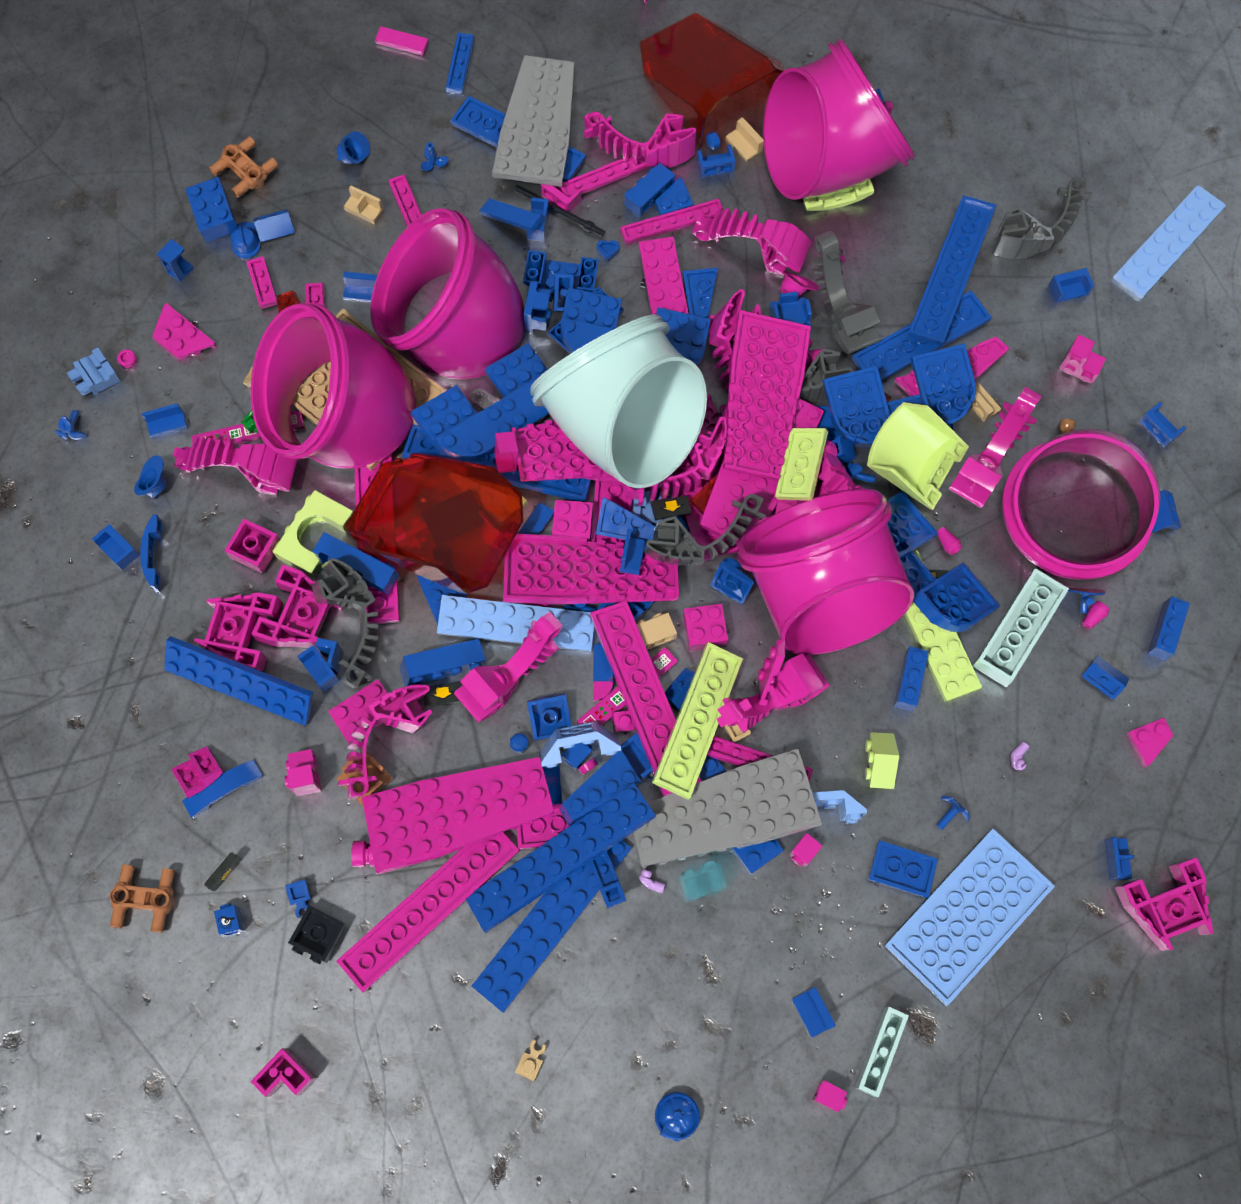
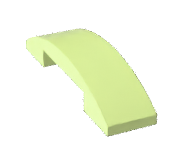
M871 180L838 192L805 198L803 202L807 211L829 210L858 202L872 195L874 189Z

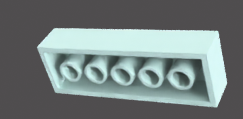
M1035 568L1024 582L973 667L1007 687L1014 680L1069 588Z

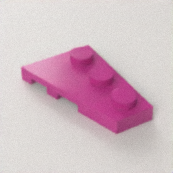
M777 639L775 645L770 647L768 658L765 657L762 669L758 670L757 680H760L759 705L767 706L768 692H772L775 676H778L785 658V640Z

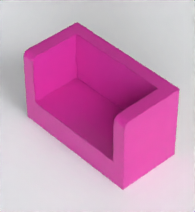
M541 184L542 195L553 204L568 212H571L582 201L579 189L569 198L559 190L558 186Z
M514 431L495 433L494 456L498 473L517 471L518 447Z

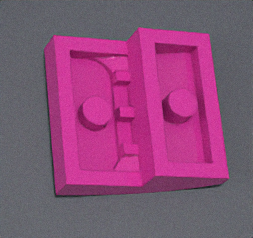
M207 746L188 754L189 761L171 768L187 799L208 787L223 773Z

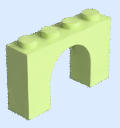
M314 490L306 498L303 508L295 514L292 524L286 527L283 537L276 543L272 552L279 560L315 579L321 571L323 564L313 552L301 546L303 531L313 523L325 522L346 533L356 517L352 510Z

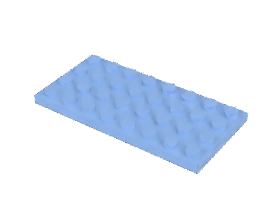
M991 829L884 946L945 1006H948L1055 886L1000 834Z

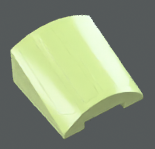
M903 402L888 417L877 433L869 452L867 466L929 509L934 510L942 495L939 491L940 486L955 461L961 462L969 446L929 406Z

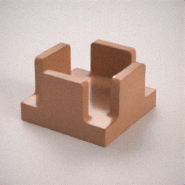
M367 751V777L375 776L377 780L375 782H368L367 792L363 796L356 798L362 806V797L381 792L394 780ZM359 760L348 761L341 768L343 773L336 779L339 781L361 777L360 771L346 774L347 766L351 763L359 764ZM353 784V789L355 792H362L363 788L361 784Z

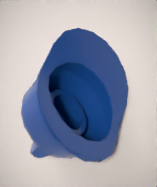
M353 131L345 136L337 146V154L339 156L337 161L341 160L343 163L350 165L358 164L370 154V144L367 138L357 131Z
M240 222L237 224L238 229L230 234L231 245L238 257L249 259L258 253L260 240L253 223Z
M158 455L152 456L144 464L134 487L136 495H148L156 499L165 488L166 480L162 474L164 466L162 457Z

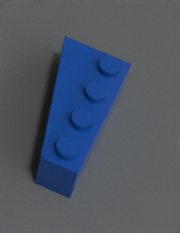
M323 532L312 551L322 564L331 558L346 563L362 577V580L368 586L389 595L399 577L394 565L388 562L384 564L377 557L370 554L367 555L358 548L352 547Z
M475 639L403 656L400 672L405 687L424 685L450 676L459 675L469 670L471 671L475 667H481L485 662V656L480 640Z
M620 750L614 754L562 803L559 810L569 826L611 800L612 797L631 784L635 783L637 788L639 787L641 781L623 751Z

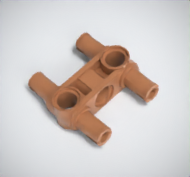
M250 136L238 145L231 144L225 146L220 159L209 167L214 176H217L226 168H230L242 179L235 187L231 188L237 198L249 189L262 188L268 177L267 175L279 167L272 157L261 166H257L246 155L250 149L256 146L255 141Z
M122 865L119 883H116L110 892L113 912L109 927L122 929L125 913L128 908L150 910L154 913L150 931L163 933L166 914H169L175 903L174 891L171 889L175 870L162 869L159 887L155 889L131 885L135 866ZM125 891L126 897L120 902L119 895ZM165 895L166 902L164 905L160 906L159 900L162 896Z

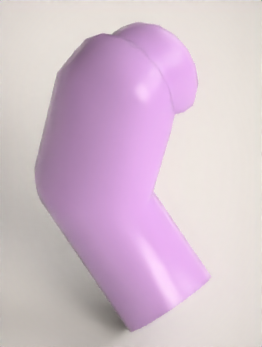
M1023 741L1011 752L1012 766L1016 770H1024L1026 768L1023 754L1030 747Z
M643 869L641 875H639V880L647 888L663 893L666 883L651 879L652 872Z

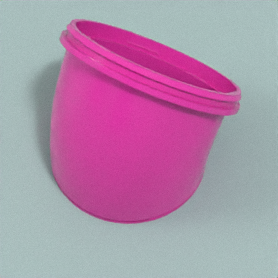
M837 39L835 44L830 42L828 47L831 52L807 65L783 71L777 77L770 90L763 126L765 157L775 186L782 195L789 199H805L838 192L868 181L899 163H902L906 168L909 166L908 162L916 157L843 39Z
M438 208L419 216L397 238L382 263L371 297L370 318L372 327L380 340L388 347L401 351L408 350L420 365L437 375L452 379H472L487 375L484 371L486 367L519 349L526 331L524 321L525 307L514 277L497 253L473 231L469 219L458 211ZM451 273L438 301L419 324L406 332V313L417 292L431 280Z
M299 303L279 312L265 330L253 363L251 376L253 418L257 430L266 445L284 457L292 459L310 457L321 464L335 468L350 469L364 467L376 463L394 452L403 443L412 428L414 421L410 413L416 409V398L412 384L402 366L391 352L374 337L358 327L336 318L329 309L320 304ZM331 361L329 393L323 414L312 434L301 444L294 432L291 420L294 397L298 388L310 373Z
M1077 429L1060 434L1034 447L1018 460L1010 471L1004 485L1002 495L1003 519L1009 536L1019 551L1042 570L1059 577L1075 580L1102 578L1127 567L1143 551L1158 517L1161 497L1160 485L1151 461L1132 441L1107 430ZM1064 451L1093 455L1112 465L1129 482L1139 504V525L1130 545L1113 557L1091 562L1065 559L1048 551L1030 533L1022 515L1020 496L1027 470L1040 459Z
M850 489L813 498L812 501H803L766 518L751 528L741 538L738 544L739 563L742 568L753 573L780 640H785V649L789 652L817 655L854 646L886 630L910 608L914 599V591L904 570L887 523L892 515L891 505L879 491L872 489Z

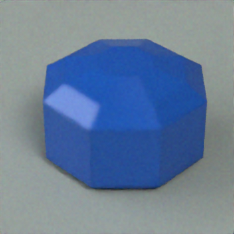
M716 132L706 134L708 147L711 150L719 148L721 142Z
M514 734L510 738V748L515 753H524L529 748V740L524 734Z

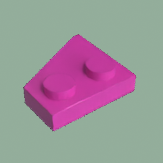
M1165 718L1127 733L1144 768L1153 762L1173 737Z

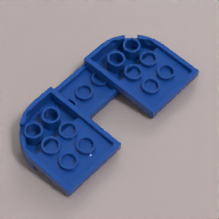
M568 288L561 319L560 334L562 342L566 345L570 354L596 338L616 329L622 299ZM657 307L656 314L662 317L663 322H667L670 326V330L666 334L670 343L682 356L695 363L698 367L705 353L710 319Z
M527 343L484 370L504 397L477 413L459 387L455 385L412 410L410 414L432 445L441 454L450 459L453 457L462 459L465 462L478 460L494 451L495 433L512 432L513 427L515 429L524 428L532 423L536 425L549 415L545 406L537 407L532 401L534 396L530 394L532 384L548 369L531 345Z
M965 343L911 357L910 360L920 394L891 402L886 401L877 366L823 379L822 382L832 416L830 419L835 430L851 443L863 446L872 445L884 422L903 402L929 406L947 425L961 419L968 412L976 394L975 379Z
M903 491L887 499L892 508V515L887 523L904 570L914 591L913 602L928 618L930 623L947 631L964 632L971 629L975 624L1000 607L999 603L964 563L936 579L913 551L935 538L939 533Z

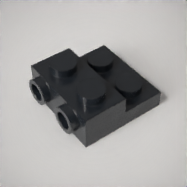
M309 905L288 944L293 946L292 951L303 955L304 952L311 955L310 960L319 965L322 961L327 963L337 946L336 942L346 924Z

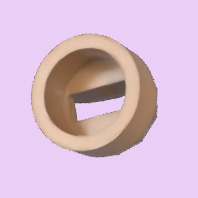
M1061 419L1060 430L1063 433L1073 431L1076 421Z

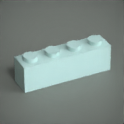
M891 1007L884 1008L854 1088L879 1098L909 1015Z

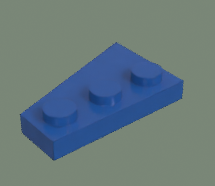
M718 267L683 271L689 314L708 318Z
M602 498L596 530L597 535L626 540L627 530L632 529L631 538L645 540V544L648 540H653L655 529L653 524L607 498Z

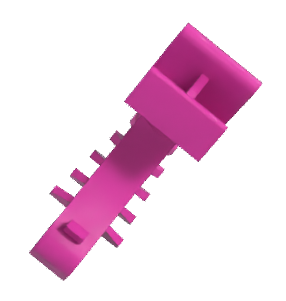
M591 112L584 116V126L586 129L584 130V137L588 139L591 136L593 138L598 136L601 150L605 148L608 155L613 150L614 158L616 159L619 158L623 149V160L625 162L629 160L630 154H633V164L637 165L639 156L645 157L647 166L656 167L661 163L666 168H671L686 162L695 155L696 128L683 129V115L666 113L653 136L646 143L631 140L619 133L611 126V116L605 119L599 112Z
M719 208L713 219L710 216L698 215L692 234L702 241L713 239L719 241L722 237L730 236L756 239L761 247L766 270L779 275H784L783 271L786 270V267L799 273L811 244L810 239L805 233L798 230V227L793 224L767 219L762 224L758 222V215L756 214L749 221V213L745 211L739 220V210L734 209L731 215L729 208H726L724 213L722 208Z
M743 289L738 290L723 305L710 325L709 344L718 347L711 354L712 358L722 356V359L715 367L719 369L726 365L728 368L720 376L721 380L730 375L732 357L730 343L734 342L738 313L741 310L745 295ZM757 304L750 312L761 315L760 305ZM729 383L725 386L727 390L729 389Z
M1025 387L1014 405L1006 401L1004 402L1003 407L1008 414L1003 411L1000 412L999 416L1003 422L996 421L997 432L990 434L992 440L986 444L985 447L987 448L983 452L968 457L949 490L976 506L983 507L1003 476L1000 463L1001 459L1007 455L1006 451L1008 448L1013 449L1015 446L1012 443L1014 439L1021 440L1023 437L1019 434V431L1028 432L1030 429L1024 423H1036L1037 419L1030 414L1042 397L1041 395Z
M724 417L719 418L713 433L701 428L699 436L688 454L695 468L683 474L668 476L663 481L650 486V502L655 501L657 488H661V499H666L669 487H671L672 497L674 498L678 496L680 484L683 493L686 494L690 490L691 482L694 488L697 489L701 485L702 478L707 481L710 479L718 466L726 441L727 423ZM627 486L625 498L638 499V506L643 505L644 488L635 490Z
M195 437L191 448L187 446L183 448L176 447L173 452V457H176L174 467L191 472L200 468L204 470L205 467L232 466L237 468L258 492L277 495L278 489L289 492L298 460L284 457L273 451L266 444H243L239 449L234 448L232 442L227 441L224 446L222 440L217 439L215 443L214 439H206L204 437Z
M548 612L538 619L537 622L535 620L531 622V629L528 630L527 637L523 639V645L517 649V652L506 664L475 667L460 681L463 686L457 689L454 695L478 723L484 721L505 706L518 685L519 678L522 675L528 676L530 674L528 668L537 669L539 665L536 661L544 663L547 660L545 656L550 657L554 652L558 651L559 647L553 638L558 636L563 625L551 612Z
M801 653L784 663L778 676H775L773 690L768 692L767 706L759 705V694L745 697L744 699L724 698V705L717 709L721 716L716 720L721 728L726 725L732 727L737 724L742 732L745 733L751 727H754L756 723L760 722L763 717H767L772 709L776 711L803 705L829 688L830 684L808 653L804 656Z
M410 685L389 692L365 709L371 722L363 716L358 718L356 724L366 728V731L358 727L355 728L352 737L361 738L362 742L353 739L349 742L347 749L360 750V753L355 751L349 752L346 756V761L359 760V764L351 763L348 765L346 774L360 771L361 777L339 780L337 785L347 786L348 799L363 796L368 790V782H375L377 780L375 776L367 777L366 745L374 723L381 722L387 726L390 725L391 727L414 733L432 713L431 710L423 712L417 702L430 691L429 686ZM353 784H361L363 788L362 792H355L353 789Z

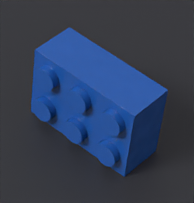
M219 177L185 188L199 232L206 243L232 234L238 229L225 188Z

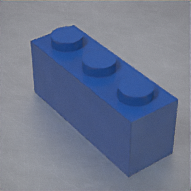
M661 163L656 167H652L644 178H640L632 189L630 188L626 191L624 205L640 218L655 204V200L675 182V174Z
M1171 596L1163 603L1147 654L1165 661L1175 654L1189 609V602Z
M909 646L905 652L893 707L911 712L917 707L929 651Z

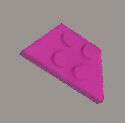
M167 303L164 304L152 338L176 359L181 361L191 355L200 354L201 350L211 347L213 349L217 347L212 339Z

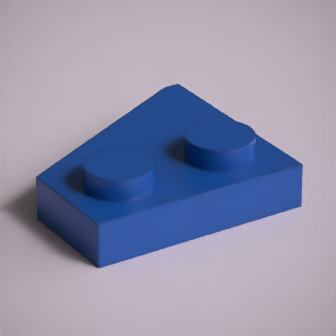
M682 177L676 180L655 200V206L659 215L694 206Z

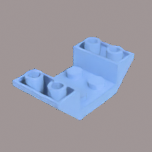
M595 721L555 729L540 751L542 767L552 768L558 766V763H562L559 749L562 746L563 748H571L577 743L591 744L595 742L594 740L598 739L601 754L605 755L616 754L617 751L621 750V746L615 734Z
M844 790L813 792L817 807L824 806V809H834L838 805L840 821H846L847 824L857 823L867 813L866 808Z

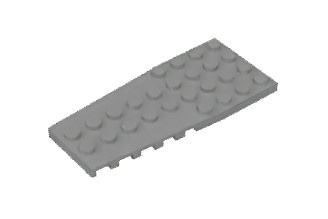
M524 56L500 131L492 177L562 187L569 148L574 62Z
M795 749L737 767L697 783L691 798L688 800L672 793L649 802V806L657 817L633 833L641 865L643 868H647L649 865L667 864L666 862L672 860H686V857L695 855L699 857L704 856L709 852H723L732 847L741 848L764 843L820 826L822 822L799 749Z

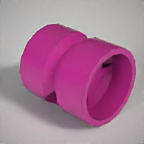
M353 841L352 866L365 867L369 864L370 867H375L371 844H368L366 841Z

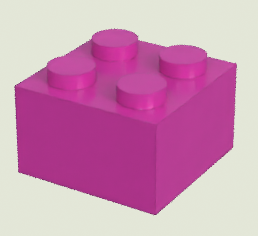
M555 500L552 535L587 538V541H591L593 503Z
M243 519L224 551L230 559L263 574L274 556L272 551L280 538L276 533Z
M722 604L683 609L682 616L688 652L704 650L708 642L720 648L727 647L728 636Z

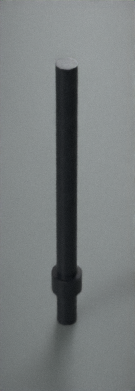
M515 185L513 191L530 200L531 198L543 199L519 185ZM549 202V210L582 226L589 233L593 232L604 237L606 231L595 226V223L590 220L586 221Z

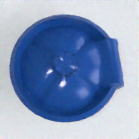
M674 1092L664 1096L659 1101L655 1110V1122L661 1136L679 1142L690 1137L699 1125V1108L696 1102L687 1094Z

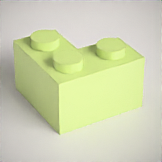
M870 732L869 740L865 742V751L868 752L867 759L869 767L865 769V779H868L870 788L894 789L899 761L895 736L892 733Z

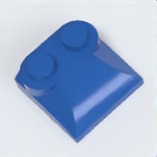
M725 558L720 563L710 587L743 605L754 584V580L740 570V564L736 559Z
M565 693L537 697L527 701L534 741L550 738L555 729L572 726Z

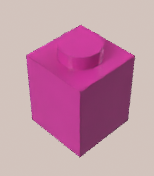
M806 833L791 851V860L800 867L801 865L806 867L822 848V845Z
M820 1080L812 1100L835 1112H839L840 1109L843 1110L845 1108L848 1098L845 1097L846 1091L825 1080Z

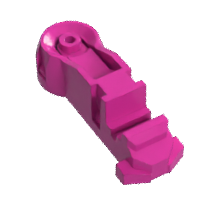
M826 439L818 478L824 481L823 486L831 489L832 492L863 489L862 486L854 484L837 458L836 445Z

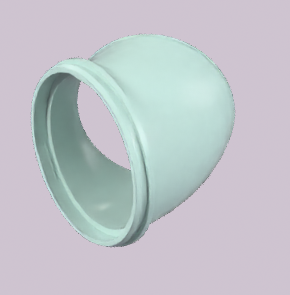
M657 314L633 320L589 342L548 369L530 388V394L534 396L532 399L534 405L537 407L545 406L563 433L583 454L606 473L633 488L653 486L670 476L682 464L699 436L706 412L707 391L704 377L695 363L682 356L666 337L670 326L667 322H663V318Z

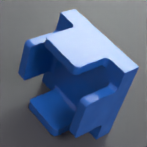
M530 282L524 310L525 330L529 333H533V329L546 331L551 317V310L548 309V304L553 299L552 290L538 288V284Z
M798 292L780 294L779 301L770 302L771 317L811 326L812 312L809 299L798 298Z

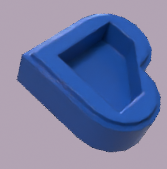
M601 240L597 243L596 249L598 254L608 262L618 254L620 246L614 240L609 242Z

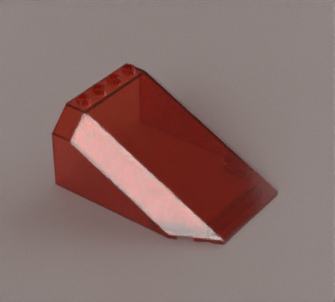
M696 12L640 42L644 76L672 113L683 115V127L685 129L696 128V144L699 148L703 146L705 119L719 102L761 79L771 90L777 77L786 70L783 64L775 57L730 29Z
M413 453L410 454L409 458L403 460L397 458L391 462L388 461L381 464L345 527L362 551L449 589L469 594L488 587L524 521L522 494L493 466Z

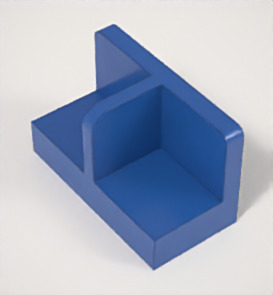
M1110 837L1106 839L1105 848L1109 880H1131L1130 860L1134 859V855H1129L1127 838L1117 839V837Z

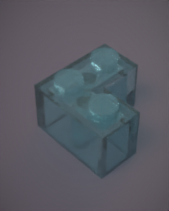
M714 861L702 864L698 872H694L693 869L682 872V876L678 879L685 903L724 892L727 888L720 863L715 864Z

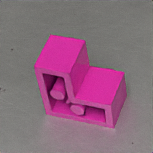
M1078 334L1068 349L1059 369L1080 378L1084 382L1093 384L1106 358L1091 352L1095 342Z
M312 749L288 754V760L286 761L287 776L284 777L286 787L297 796L322 791L315 752Z
M281 1048L250 1082L265 1097L272 1096L283 1083L295 1095H301L314 1082L316 1077L287 1048Z

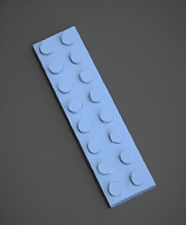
M1197 185L1113 278L1142 299L1226 205Z
M442 595L437 634L523 644V639L527 637V632L531 629V622L534 620L537 622L542 616L551 612L563 625L558 636L553 638L557 646L561 649L591 652L594 625L590 617L591 612Z

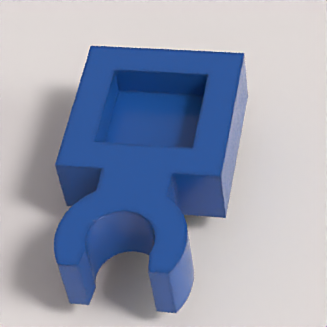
M306 879L285 885L290 905H297L295 910L297 918L301 917V908L307 909L309 906L306 900L311 899Z

